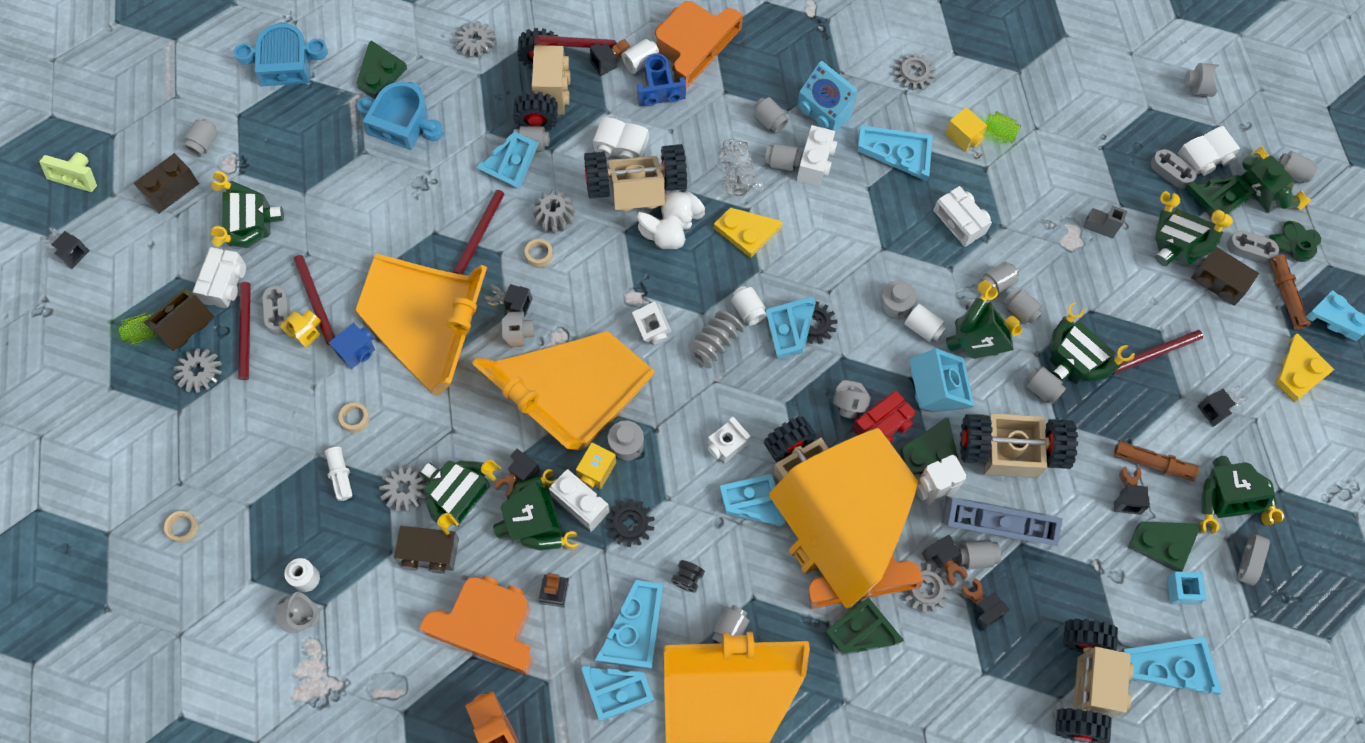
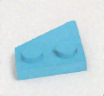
M514 131L506 139L505 143L492 151L493 154L485 162H480L477 168L515 187L521 188L539 142Z
M1333 290L1306 316L1310 321L1318 318L1329 323L1327 324L1328 329L1342 333L1345 337L1354 341H1358L1365 334V315L1358 312L1343 296L1338 295Z
M814 296L766 309L778 359L804 352L816 304Z
M772 474L719 486L727 515L780 527L786 524L784 517L769 497V493L775 487Z
M590 666L581 667L600 722L654 702L644 672H626L609 668L607 670L591 668Z

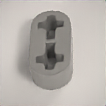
M1159 150L1151 160L1152 169L1177 188L1185 189L1196 178L1195 169L1169 150ZM1165 160L1166 163L1162 164L1160 161ZM1182 174H1184V175H1186L1187 177H1185V178L1183 179V178H1181L1180 176H1181Z
M1243 230L1236 231L1227 242V247L1231 253L1262 264L1269 263L1268 260L1270 258L1274 259V256H1277L1279 253V247L1275 241Z
M271 286L263 293L264 322L268 330L275 335L285 333L280 328V325L290 315L289 297L280 286ZM275 295L280 296V298L277 299L278 306H275V304L272 301L275 299ZM276 314H278L282 320L279 322L278 326H275L273 324L276 322Z
M1256 533L1250 536L1238 570L1237 579L1251 586L1258 582L1269 549L1270 540Z

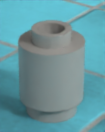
M770 97L766 99L761 98L754 105L755 111L753 115L769 131L773 130L775 133H778L789 121L786 117V112Z
M207 119L196 120L184 138L183 148L197 157L207 153L218 135V131L215 129L216 125Z
M520 126V129H514L515 132L538 141L539 144L536 151H544L545 146H549L550 135L549 132H545L544 127Z
M777 143L768 145L765 164L770 165L771 168L794 171L795 167H800L802 153H799L798 147Z
M1290 151L1288 154L1283 153L1278 160L1293 180L1299 183L1302 181L1305 183L1310 182L1318 169L1314 161L1294 151Z
M1003 262L984 273L983 278L979 280V284L983 280H987L997 289L999 295L1018 283L1019 272L1013 264Z
M1018 287L1003 301L1007 305L1006 309L1024 324L1028 322L1033 324L1043 314L1040 311L1043 305L1024 289L1021 291Z
M1035 367L1025 379L1029 382L1026 386L1043 401L1046 402L1048 400L1052 404L1066 390V387L1062 385L1063 382L1044 367L1040 370Z
M991 540L963 542L961 548H958L961 553L958 556V561L960 565H964L966 570L990 568L1001 562V550L998 542H992Z
M732 605L731 609L725 607L712 631L714 633L712 640L717 644L722 643V636L725 632H729V635H743L750 621L746 618L747 612Z

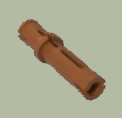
M1282 254L1274 256V259L1270 258L1268 261L1276 278L1274 283L1281 291L1294 330L1303 329L1305 325L1307 327L1310 326L1311 322L1306 318L1307 313L1295 284L1296 276L1291 273L1286 256Z
M1120 440L1114 449V457L1157 469L1167 476L1174 475L1194 482L1199 473V465L1181 461L1171 454L1166 456Z

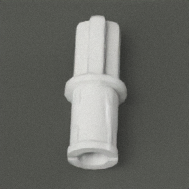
M331 447L325 450L330 471L328 478L332 479L336 499L338 501H346L353 495L348 478L350 470L345 466L342 448Z

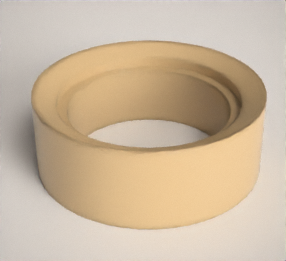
M544 239L531 240L525 247L527 262L536 268L547 266L553 259L551 244ZM535 246H544L548 250L547 256L540 260L533 259L529 253Z
M357 402L348 403L343 406L338 416L343 429L351 433H357L365 429L370 419L366 407ZM358 409L364 413L362 421L356 425H348L344 421L345 415L351 410Z
M177 511L166 519L164 531L173 541L185 543L193 539L197 534L198 522L190 513ZM181 518L190 519V531L184 536H174L172 532L174 523Z

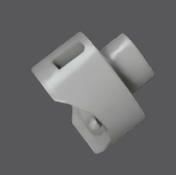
M1198 63L1195 70L1187 71L1184 82L1185 86L1191 87L1193 95L1215 96L1217 89L1214 82V73L1219 64Z
M895 280L888 283L881 294V305L886 315L892 319L907 317L916 303V291L911 284L905 281Z
M523 311L509 312L502 318L503 339L512 347L525 346L526 337H535L534 320H524ZM512 328H520V330L512 331Z
M843 380L836 388L833 403L840 407L839 414L841 416L855 419L858 412H866L868 410L871 398L862 383Z
M628 420L614 424L608 433V444L611 452L616 454L618 458L626 461L637 458L642 453L644 447V435L640 426Z
M299 591L281 598L275 607L277 624L287 633L295 634L314 626L320 616L319 608Z

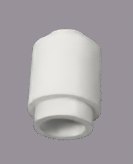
M743 286L733 293L734 297L731 302L744 322H748L752 326L761 322L766 317V308L752 287L747 288Z
M295 559L285 569L286 581L300 592H309L319 583V571L306 559Z

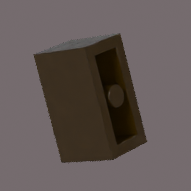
M173 153L133 184L145 200L160 214L199 185V182L190 168Z
M1216 246L1213 253L1204 257L1191 276V279L1196 281L1201 287L1217 294L1222 300L1235 306L1245 296L1259 273Z
M183 288L144 321V324L165 346L175 351L177 348L184 346L194 333L205 328L209 320L214 316L194 293Z
M400 525L394 559L405 570L416 571L418 567L429 568L428 571L438 574H444L445 570L454 571L459 537L454 531H449V534L446 535L442 530Z

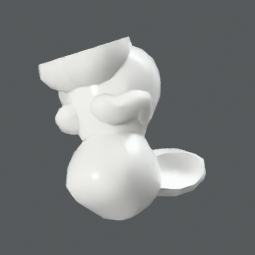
M688 191L664 192L665 205L661 206L662 220L644 212H639L637 216L639 221L638 229L642 236L648 240H654L655 244L663 250L681 248L686 240L684 230L691 228V220L701 219L705 215L704 205L692 193Z

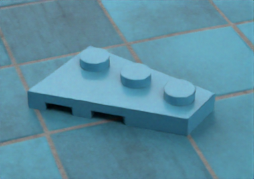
M860 125L857 151L928 181L933 135Z
M635 580L595 662L652 670L663 583Z
M1206 637L1127 648L1120 651L1131 654L1130 663L1134 667L1131 680L1213 695L1222 694Z

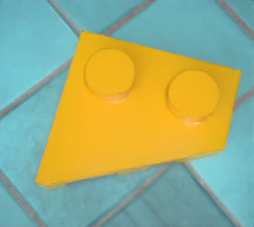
M730 208L714 223V229L749 258H752L782 228L783 222Z
M1298 333L1289 341L1291 345L1288 354L1284 356L1283 368L1276 380V384L1294 402L1334 370Z

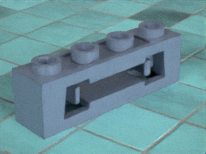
M946 496L942 523L950 527L1058 546L1063 519L1049 514Z

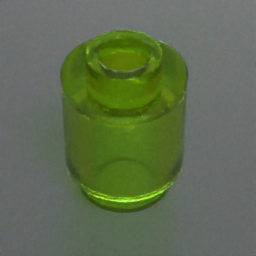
M996 111L994 115H988L985 124L988 125L985 133L1005 143L1007 141L1013 143L1022 125L1016 123L1017 120Z
M146 312L122 320V326L118 327L123 342L128 341L130 345L156 337L144 324V321L154 313L148 315Z

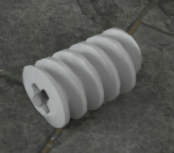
M718 311L715 314V318L710 319L708 325L702 328V332L695 336V340L689 342V350L700 364L709 369L712 367V364L708 359L718 361L719 357L715 352L724 354L725 349L722 344L730 347L732 342L728 337L737 339L738 334L735 329L739 332H744L743 325L730 313Z

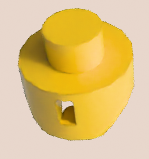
M307 310L303 315L293 311L281 323L280 328L289 337L297 338L305 348H308L320 336L315 327L321 321L310 310Z

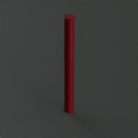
M536 35L534 37V44L541 46L590 48V46L599 43L600 46L607 43L612 49L617 44L612 39Z
M501 190L495 191L453 273L464 274L505 195Z
M297 255L293 260L313 311L321 321L319 326L326 344L330 345L329 342L335 338V335L303 255Z
M249 282L240 283L239 380L249 379L251 284Z
M1196 330L1136 354L1132 361H1123L1121 367L1112 375L1203 339V334L1200 330Z

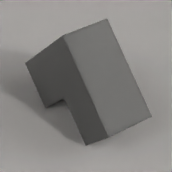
M1112 206L1108 213L1092 208L1087 215L1083 228L1114 238L1124 223L1127 211Z

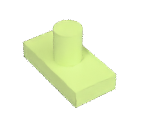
M76 152L69 161L44 155L39 161L47 180L93 192L97 187L91 168L85 167L89 161L81 153Z

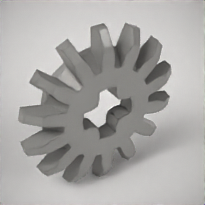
M477 21L475 27H473L471 22H468L469 29L462 25L460 29L464 32H455V35L460 36L454 38V43H458L456 49L463 48L461 52L463 55L469 52V57H473L475 53H478V56L481 57V52L485 51L487 54L490 52L488 46H495L490 41L496 40V36L490 35L494 33V30L487 29L489 27L488 24H484L480 28V21ZM478 34L481 40H476V43H472L469 37Z
M913 53V57L905 54L906 60L904 61L899 58L898 62L900 65H894V68L898 70L894 71V75L900 77L897 79L898 82L906 80L904 84L906 88L912 83L913 90H916L918 83L924 89L926 87L924 83L932 84V81L929 79L935 78L936 75L931 74V72L936 71V68L929 67L932 61L926 62L924 60L926 56L924 55L919 58L917 53ZM911 68L920 70L918 76L909 74Z
M196 348L193 357L187 351L188 360L179 358L178 361L183 366L174 367V371H181L173 376L175 380L182 378L178 386L181 388L187 384V392H190L191 388L195 387L196 393H200V386H204L206 390L210 389L208 383L212 381L216 384L218 380L214 378V375H221L222 371L215 369V367L222 365L221 361L213 362L218 356L216 354L208 356L210 352L208 349L200 355V349ZM197 364H200L204 371L194 376V373L190 370L191 368H196Z
M399 465L398 474L393 469L389 470L393 476L391 479L383 476L382 480L387 482L388 485L379 486V490H387L381 496V499L389 498L386 505L388 508L395 503V511L399 512L400 507L405 506V510L408 512L410 511L409 504L413 503L418 508L420 505L416 500L418 498L426 499V496L421 494V492L426 488L422 483L427 480L423 477H418L421 474V469L412 473L413 465H409L407 471L404 472L403 465ZM402 481L405 484L411 483L408 487L410 492L407 494L404 492L397 493V490L400 488L398 484Z
M927 563L926 570H922L921 565L917 564L923 581L926 584L931 583L933 585V588L930 590L932 595L928 596L927 593L921 594L919 589L904 591L910 592V595L905 597V601L914 599L915 602L912 608L916 609L921 604L922 613L927 612V606H930L933 613L937 612L935 604L944 608L946 604L941 599H950L951 595L944 592L947 589H952V587L944 585L943 581L946 580V575L942 577L938 575L941 570L939 567L932 572L930 571L931 564Z

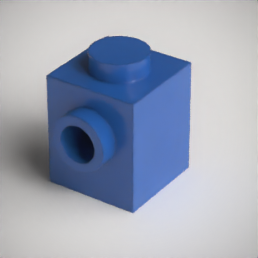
M354 322L329 342L336 355L351 370L360 362L367 361L371 357L372 352L375 351L371 342L374 339L365 327L360 329Z

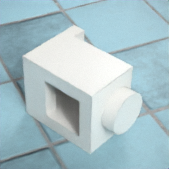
M656 301L632 312L643 339L648 343L653 342V344H659L667 340V334L672 332L661 305ZM658 322L659 328L652 330V324Z
M732 417L729 419V422L708 437L707 448L715 459L720 458L725 464L749 445L751 436ZM728 436L731 442H724L723 438Z

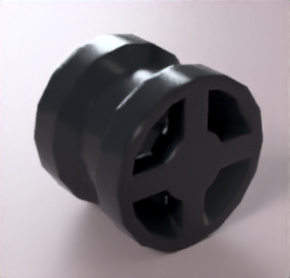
M680 560L678 573L673 575L671 582L685 591L696 593L698 589L697 582L700 578H703L705 571L694 563Z

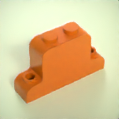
M685 1L678 8L675 7L664 23L658 24L654 32L656 35V45L659 53L674 63L672 71L675 72V83L679 82V79L682 77L685 78L686 89L742 29L743 14L733 8H727L719 15H713L696 3Z
M892 554L882 579L861 599L921 588L923 579L920 568L909 560L896 562ZM824 576L812 579L809 587L811 609L842 603Z
M483 575L482 579L477 577L468 579L463 585L452 612L446 613L441 610L430 612L424 617L419 628L426 636L524 675H528L533 663L529 652L531 647L518 641L530 614L529 604L523 596L524 591L514 586H508V589L498 586V581Z
M493 691L478 695L472 702L465 705L475 728L473 731L478 743H519L514 729Z

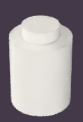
M644 39L623 52L621 58L629 72L635 74L645 68L646 58L651 54L659 53V49L653 41Z
M921 304L914 308L904 325L928 342H931L933 339L938 341L946 330L943 327L945 321Z

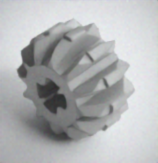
M552 189L550 195L542 192L541 199H535V207L532 209L535 223L537 226H542L545 232L552 228V231L556 234L557 228L565 231L567 228L566 224H572L575 207H573L570 197L565 198L563 191L555 195V191Z

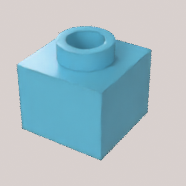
M1174 572L1167 576L1170 604L1198 605L1206 601L1203 572Z

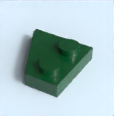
M371 40L356 82L358 89L376 99L384 87L394 83L408 69L404 61Z
M1239 175L1229 176L1225 179H1209L1207 183L1201 184L1191 182L1185 188L1211 216L1216 210H1221L1229 215L1256 193Z
M949 418L943 419L900 450L902 460L914 475L922 474L928 465L937 461L940 462L948 456L954 455L958 459Z
M1141 521L1136 526L1128 548L1175 572H1182L1201 525Z
M869 597L824 632L842 656L899 645L904 641Z

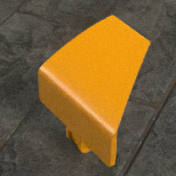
M375 254L355 312L389 351L433 395H441L451 384L465 337L471 328L472 316L477 309L476 301L487 267L480 265L467 276Z
M609 331L498 361L475 358L472 362L476 368L502 390L504 397L513 400L518 405V409L522 413L529 414L567 449L582 450L595 439L655 374V370Z
M876 428L837 444L796 465L769 493V497L799 539L788 552L791 556L796 557L802 566V573L805 575L819 568L843 605L849 608L882 579L903 530L919 481L882 431Z
M725 632L720 644L665 645L664 697L666 743H770L806 677L810 651L809 642L754 643L753 632H746V635H729V632Z

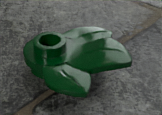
M1286 221L1282 234H1272L1269 236V239L1277 243L1280 251L1290 252L1292 258L1299 262H1307L1315 257L1317 246L1321 243V236L1315 229L1306 230L1303 225L1295 221Z

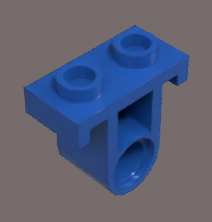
M659 53L649 55L645 60V81L647 87L643 88L642 84L637 85L639 106H653L657 103L677 102L686 99L685 78L682 77L679 79V82L673 83L667 58Z

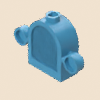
M285 22L265 28L256 40L255 49L247 43L239 44L234 49V55L238 63L242 65L255 63V74L262 87L310 83V59L322 60L328 54L327 46L323 40L312 39L306 44L302 32L297 27Z
M395 82L389 84L379 92L376 99L363 97L357 103L358 111L364 117L363 124L369 136L412 150L422 131L425 138L429 141H438L443 136L444 132L441 123L437 120H428V109L421 87L414 82Z

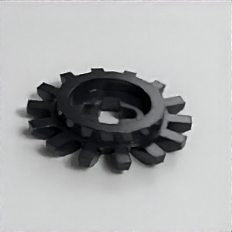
M817 301L812 317L816 321L820 320L821 323L818 324V329L810 326L808 332L810 344H813L814 337H817L820 344L823 343L822 336L830 340L832 336L828 332H836V328L831 327V325L838 323L837 319H830L835 314L834 311L827 313L826 310L829 306L825 304L823 308H819V302Z
M629 499V506H625L623 500L619 501L621 508L618 510L612 506L611 510L615 515H607L606 519L613 521L612 524L606 525V529H614V532L609 536L610 538L619 536L618 545H621L624 539H626L627 547H631V542L635 539L638 546H640L642 543L639 537L642 536L648 540L650 536L645 531H654V527L648 525L649 522L655 520L654 516H646L651 509L648 507L643 511L641 509L642 501L639 502L638 506H633V499ZM629 516H632L634 521L638 522V526H633L631 531L627 530L626 525H622L623 521H627Z

